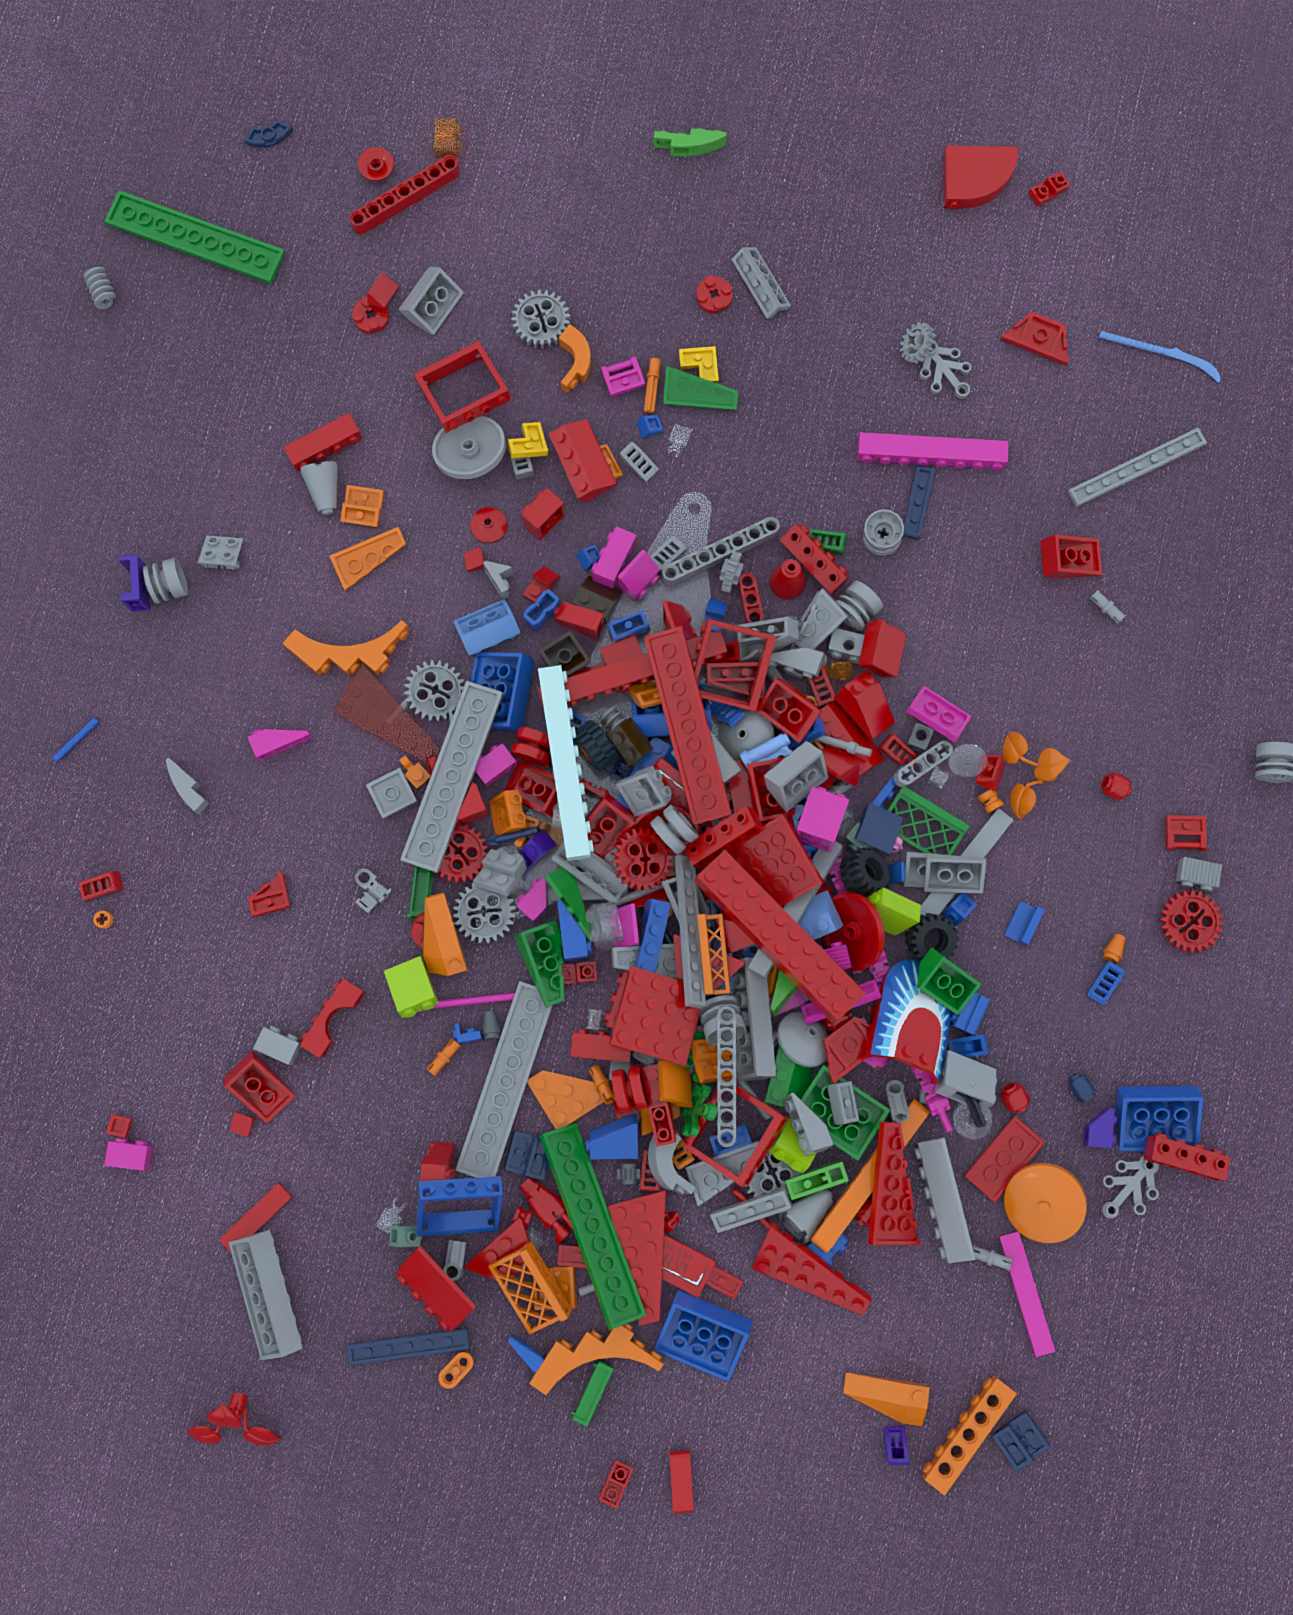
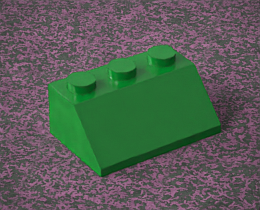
M932 947L919 964L917 987L956 1015H959L982 985L969 973Z
M779 1044L775 1055L776 1076L769 1078L763 1102L785 1108L784 1099L791 1093H794L801 1099L809 1085L813 1067H804L793 1062L783 1052Z

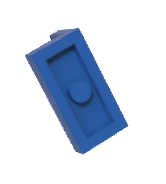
M1022 901L1019 902L1004 936L1024 946L1028 945L1045 909L1039 906L1034 908Z

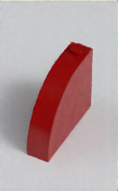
M946 146L943 154L944 208L952 210L972 208L988 203L996 198L1006 188L1012 177L1018 159V147Z

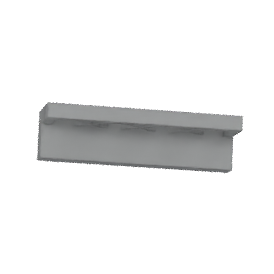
M742 247L731 260L766 318H772L779 310H788L791 304L757 248Z
M563 842L551 859L615 905L626 890L628 882L621 884L623 877L616 878L619 872L613 871V866L593 852H590L591 858L572 861L564 860L559 856L561 853L566 857L565 843ZM576 866L583 869V872H580ZM592 878L598 880L599 884L595 883ZM608 890L613 891L617 895L614 897L612 894L608 892Z

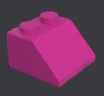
M642 550L618 576V588L634 602L642 599L647 594V589L650 585L654 586L660 579V569L645 550Z

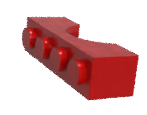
M344 978L336 983L333 988L335 992L332 997H328L322 1005L324 1009L320 1015L317 1014L311 1022L313 1026L300 1039L302 1041L300 1046L318 1058L323 1059L334 1043L329 1034L331 1017L337 1011L344 1008L356 1009L366 993Z

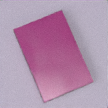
M925 686L922 687L906 711L953 742L957 741L972 717Z

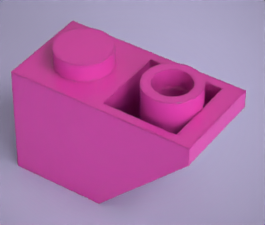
M543 877L540 880L537 878L530 886L532 889L527 894L524 892L517 899V908L533 923L548 909L547 882Z

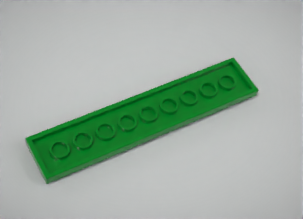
M120 190L104 221L108 226L272 284L285 255L284 249Z
M577 1123L540 1135L609 1330L646 1316Z

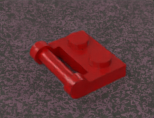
M1165 816L1166 850L1198 849L1199 851H1206V816ZM1174 836H1198L1199 840L1174 841Z

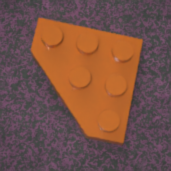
M544 1070L527 1081L555 1129L569 1125L603 1103L600 1092L594 1087L595 1082Z

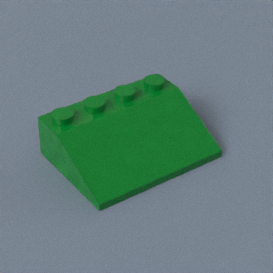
M821 1065L800 1100L827 1126L833 1144L858 1161L879 1129L880 1121L883 1122L890 1109L852 1084L859 1121L835 1125L828 1085L848 1081L841 1077L835 1083H832L829 1069Z

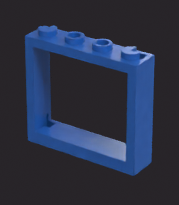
M501 1176L419 1181L416 1212L417 1237L498 1231L503 1197ZM425 1193H430V1196L425 1197ZM492 1197L491 1210L424 1214L425 1201ZM493 1220L494 1225H488V1221ZM422 1225H427V1229L422 1230Z

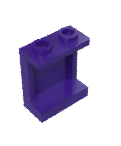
M125 554L124 557H119V562L131 573V592L120 593V601L132 612L150 610V594L146 588L143 574V566H146V564L135 554Z

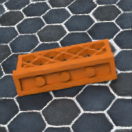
M532 1241L526 1243L523 1248L488 1266L529 1335L559 1320L562 1322L568 1319L572 1307ZM519 1255L524 1261L523 1267L513 1264L515 1257ZM499 1265L509 1267L507 1275L499 1273L496 1267ZM511 1269L521 1271V1278L511 1277ZM525 1273L534 1277V1284L523 1281ZM508 1281L519 1284L517 1292L508 1288ZM522 1286L532 1289L531 1297L520 1293ZM535 1290L543 1292L545 1295L544 1301L533 1298ZM519 1298L529 1301L528 1309L519 1306ZM532 1303L543 1306L541 1314L530 1310ZM545 1307L553 1309L556 1316L549 1317L544 1315ZM529 1315L539 1318V1323L532 1327L528 1321Z

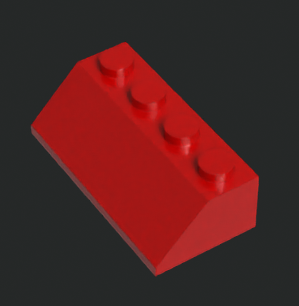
M587 419L564 424L549 433L579 500L587 503L617 485Z
M837 701L820 709L822 712L818 717L822 719L826 731L825 736L845 742L852 741L858 743L859 746L872 749L871 756L868 757L858 753L851 754L847 750L839 748L860 763L858 778L885 761V758L872 740L869 739Z

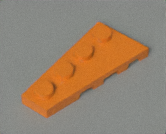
M396 527L330 555L344 590L349 589L406 546L399 527Z

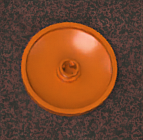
M1035 1163L1025 1166L1014 1174L1005 1191L1004 1205L1010 1222L1022 1235L1031 1240L1041 1243L1064 1241L1073 1236L1084 1222L1087 1211V1199L1084 1189L1072 1173L1058 1165Z

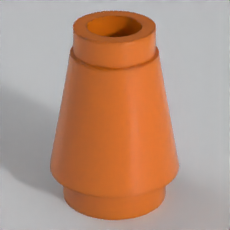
M1115 934L1103 951V959L1105 961L1118 964L1122 960L1126 940L1123 935Z

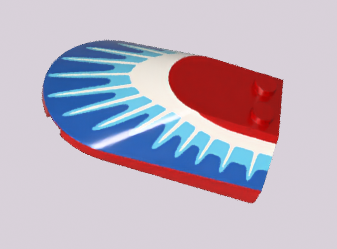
M906 959L893 965L883 978L880 989L882 998H879L865 1056L869 1058H892L929 1073L932 1077L931 1083L935 1085L940 1083L952 1011L917 987L921 960Z

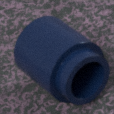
M1078 1072L1069 1077L1070 1081L1067 1084L1081 1103H1085L1096 1096L1094 1094L1095 1090L1085 1074L1081 1075Z

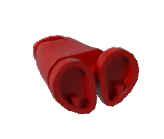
M529 1177L519 1189L525 1194L523 1197L527 1199L531 1209L547 1230L551 1227L554 1229L555 1242L559 1245L571 1232L558 1220L562 1218L573 1231L563 1200L551 1190Z

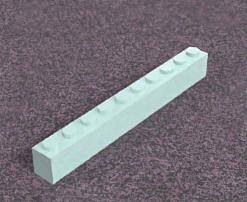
M561 665L539 668V679L567 861L591 858L590 852H594L592 840H588L587 833H591L589 821H585L584 814L588 813L587 804L582 802L581 795L585 794L584 785L579 783L578 776H582L580 764L576 765L575 757H579L578 746H573V738H576L575 727L570 726L573 714L572 708L567 707V701H570L569 689L565 690L564 683L567 682L566 671H562Z

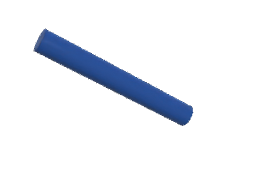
M93 717L52 758L58 763L99 723L98 720Z

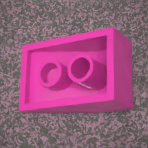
M629 904L613 910V916H609L610 928L614 927L615 935H611L612 946H640L635 904Z

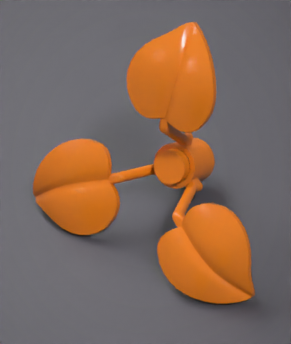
M1009 732L1002 748L1005 761L1010 764H1016L1020 759L1036 767L1034 775L1037 780L1027 783L1026 786L1017 784L1010 794L1012 811L1019 819H1022L1033 809L1036 803V794L1029 787L1035 784H1042L1043 781H1054L1068 765L1070 759L1054 748H1046L1039 756V764L1023 757L1028 751L1026 739L1017 732Z

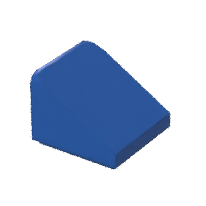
M658 415L642 416L637 421L642 438H648L664 431Z
M596 545L579 551L576 557L585 571L591 569L595 562H599L600 551Z
M905 863L889 864V876L891 877L889 883L902 884L905 881Z

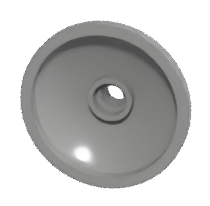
M739 708L745 713V716L733 727L723 722L720 725L718 741L734 761L742 760L741 752L746 749L750 751L775 736L772 722L757 711ZM745 731L746 735L741 738L740 733Z
M802 1012L790 1013L781 1020L777 1029V1037L783 1052L788 1058L804 1067H817L827 1060L823 1040L829 1034L819 1021L807 1025Z

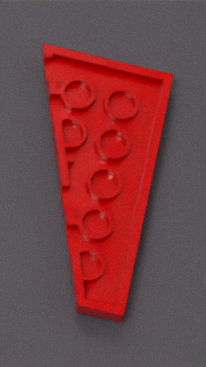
M880 1121L868 1235V1244L920 1245V1239L916 1235V1228H918L917 1220H914L913 1216L914 1202L910 1177H907L906 1173L908 1165L903 1155V1148L905 1146L901 1123Z
M667 1190L608 1206L613 1225L646 1312V1316L638 1319L640 1326L660 1321Z
M772 1222L751 1269L864 1316L871 1303L872 1296L856 1284L847 1282L842 1278L840 1272L831 1270L827 1267L828 1263L804 1245H798L792 1240V1236L788 1233H782L777 1229L778 1226Z

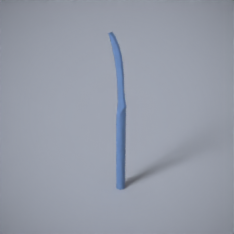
M1100 331V339L1185 361L1202 369L1217 383H1220V374L1211 363L1182 352L1177 347L1173 349L1164 348Z

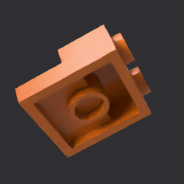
M518 790L504 791L488 801L494 833L497 836L519 831L526 827V816L522 811V797Z

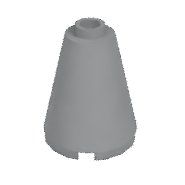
M326 461L318 465L313 463L301 467L302 477L318 512H322V515L334 513L333 510L337 509V463Z
M828 1189L806 1195L794 1202L792 1209L778 1213L779 1218L783 1217L785 1219L783 1224L798 1240L803 1238V1243H807L832 1206L833 1195Z

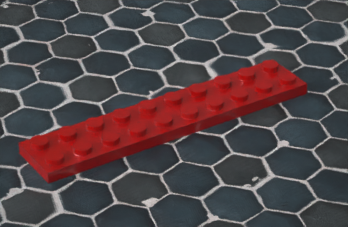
M679 626L646 636L644 638L693 824L697 825L730 816L732 811L683 627Z

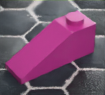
M258 729L248 736L253 752L260 761L312 739V735L308 731Z

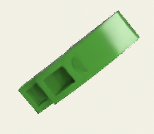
M691 128L690 135L654 131V147L671 149L670 156L701 155L726 146L727 132L720 130L710 131L702 128Z

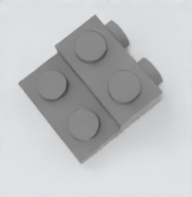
M653 765L637 771L633 776L622 779L616 784L634 816L666 806L671 799L670 788L664 786L661 781L662 775L660 771L655 770Z
M502 848L498 850L491 849L483 859V868L473 882L476 887L508 896L527 870L525 860L519 853L511 855Z

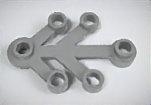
M935 342V344L931 345L933 351L928 352L929 357L924 356L923 368L919 373V377L922 380L930 378L931 370L929 368L932 359L936 364L934 381L930 387L931 393L936 395L941 392L943 373L954 387L955 396L959 399H965L970 393V386L965 382L960 383L950 369L959 370L961 374L967 375L970 373L971 364L969 362H954L959 359L960 350L958 348L938 347ZM952 352L957 353V356H953ZM939 355L949 356L953 361L942 360ZM966 366L968 370H964L962 367ZM922 372H927L928 375L924 376ZM933 386L939 387V390H934ZM959 390H963L965 394H960Z
M1144 1156L1139 1161L1134 1162L1116 1161L1114 1168L1117 1172L1123 1173L1127 1169L1139 1170L1134 1176L1112 1177L1105 1175L1102 1177L1101 1182L1105 1187L1111 1188L1114 1185H1125L1112 1202L1102 1204L1101 1213L1103 1216L1115 1218L1119 1213L1118 1207L1132 1191L1134 1201L1132 1210L1137 1215H1143L1146 1212V1207L1142 1204L1140 1181L1144 1177L1146 1178V1198L1150 1200L1157 1199L1159 1192L1155 1189L1154 1173L1157 1172L1159 1164L1152 1163V1167L1148 1169L1146 1167L1148 1161L1143 1160ZM1119 1163L1124 1164V1168L1122 1170H1119L1118 1168ZM1108 1177L1111 1179L1110 1185H1107L1105 1183V1180ZM1150 1190H1153L1155 1192V1195L1152 1198L1149 1196ZM1141 1205L1142 1211L1138 1213L1136 1207ZM1110 1206L1114 1208V1212L1112 1214H1109L1108 1208Z

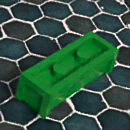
M415 866L410 912L407 913L409 919H415L419 914L425 912V897L432 895L434 872Z
M600 1359L598 1363H593V1366L596 1368L576 1411H571V1414L574 1415L572 1420L586 1427L614 1369L613 1365Z

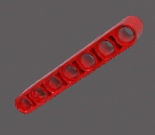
M452 155L445 156L355 210L350 215L354 232L365 234L456 179L460 174L457 158Z

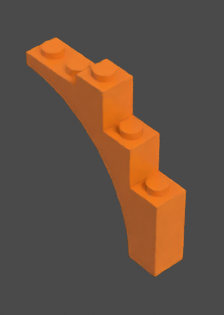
M401 620L394 628L379 638L352 646H333L319 643L294 630L282 644L319 676L322 673L325 674L330 669L331 663H334L350 676L358 671L361 662L379 676L381 673L384 674L390 667L389 664L391 662L387 655H391L396 650V645L400 640L403 641L407 638L410 629Z
M627 1323L612 1329L605 1341L602 1339L603 1335L593 1329L592 1332L587 1330L575 1350L572 1349L573 1345L567 1340L562 1339L560 1341L557 1339L529 1384L547 1395L555 1383L569 1371L593 1360L612 1357L632 1359L645 1363L658 1371L664 1365V1361L661 1360L662 1356L656 1351L652 1350L649 1352L644 1348L646 1345L636 1338L634 1341L631 1339L634 1335L633 1326Z

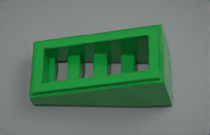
M809 529L811 531L809 535L813 539L815 535H818L817 539L822 542V537H825L824 545L822 546L825 552L845 554L848 540L846 533ZM830 538L833 539L831 546L829 545ZM838 540H840L839 547L836 546Z

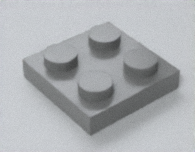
M401 768L366 784L383 819L418 802Z

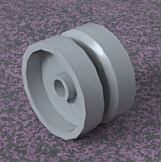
M670 804L663 811L668 822L664 818L657 816L650 824L662 840L676 854H680L686 848L685 842L680 836L687 842L692 843L699 835L689 820Z

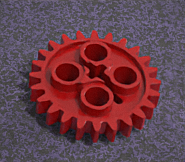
M458 822L454 828L449 842L450 845L448 844L447 847L448 855L444 856L438 872L441 874L440 880L445 876L447 877V883L453 879L455 885L458 880H461L462 884H464L466 878L471 882L473 876L476 877L479 874L478 871L482 870L483 858L488 854L484 851L488 849V846L482 845L486 839H479L481 832L475 834V827L468 830V824L462 828L460 822ZM459 837L463 843L458 844L453 838ZM458 851L461 853L460 855H459V854H457V855L454 854V852H458ZM466 852H474L475 857L471 858L467 856ZM453 863H458V864H460L461 869H460V870L454 869L453 866H452V864H453Z
M637 828V831L631 829L630 834L623 833L624 839H617L620 845L613 846L617 849V852L611 853V855L616 857L615 860L611 861V863L616 864V867L612 870L619 872L616 878L623 877L621 884L628 882L627 888L634 887L635 891H639L640 888L642 891H647L648 888L655 889L654 884L660 886V880H667L664 874L671 873L667 866H673L672 863L668 862V859L673 858V856L668 855V852L672 849L665 847L667 844L661 841L662 838L659 835L656 837L657 833L655 830L650 833V828H645L644 831L642 828ZM649 844L653 846V852L651 854L648 852ZM631 845L635 848L634 855H631L629 851ZM651 863L655 867L653 873H651L649 870V866ZM633 865H635L637 869L634 875L631 872V867Z
M1186 890L1182 891L1181 895L1176 893L1174 898L1170 897L1167 899L1170 904L1165 903L1162 905L1166 910L1159 912L1164 916V918L1158 919V921L1164 923L1159 929L1166 930L1162 936L1170 937L1167 943L1175 942L1174 949L1181 946V952L1186 951L1187 948L1189 953H1193L1194 949L1197 953L1202 952V948L1208 950V944L1211 946L1215 945L1213 939H1220L1217 933L1223 932L1219 928V925L1224 924L1223 921H1219L1223 914H1217L1220 906L1214 907L1215 900L1209 902V895L1202 897V891L1197 892L1196 895L1194 890H1190L1188 894ZM1189 903H1191V904L1194 905V907H1195L1194 913H1192V912L1189 911V909H1188V904H1189ZM1203 910V914L1192 922L1193 925L1187 926L1180 934L1179 930L1191 921L1190 918L1196 917ZM1175 916H1178L1181 919L1180 926L1175 924ZM1202 918L1208 920V927L1203 926ZM1189 930L1194 933V940L1188 937Z

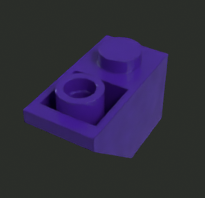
M545 830L532 837L518 852L523 856L527 867L524 874L543 860L557 845Z
M1105 1108L1085 1125L1083 1146L1112 1149V1145L1116 1141V1135L1113 1133L1114 1125L1117 1123L1115 1108Z

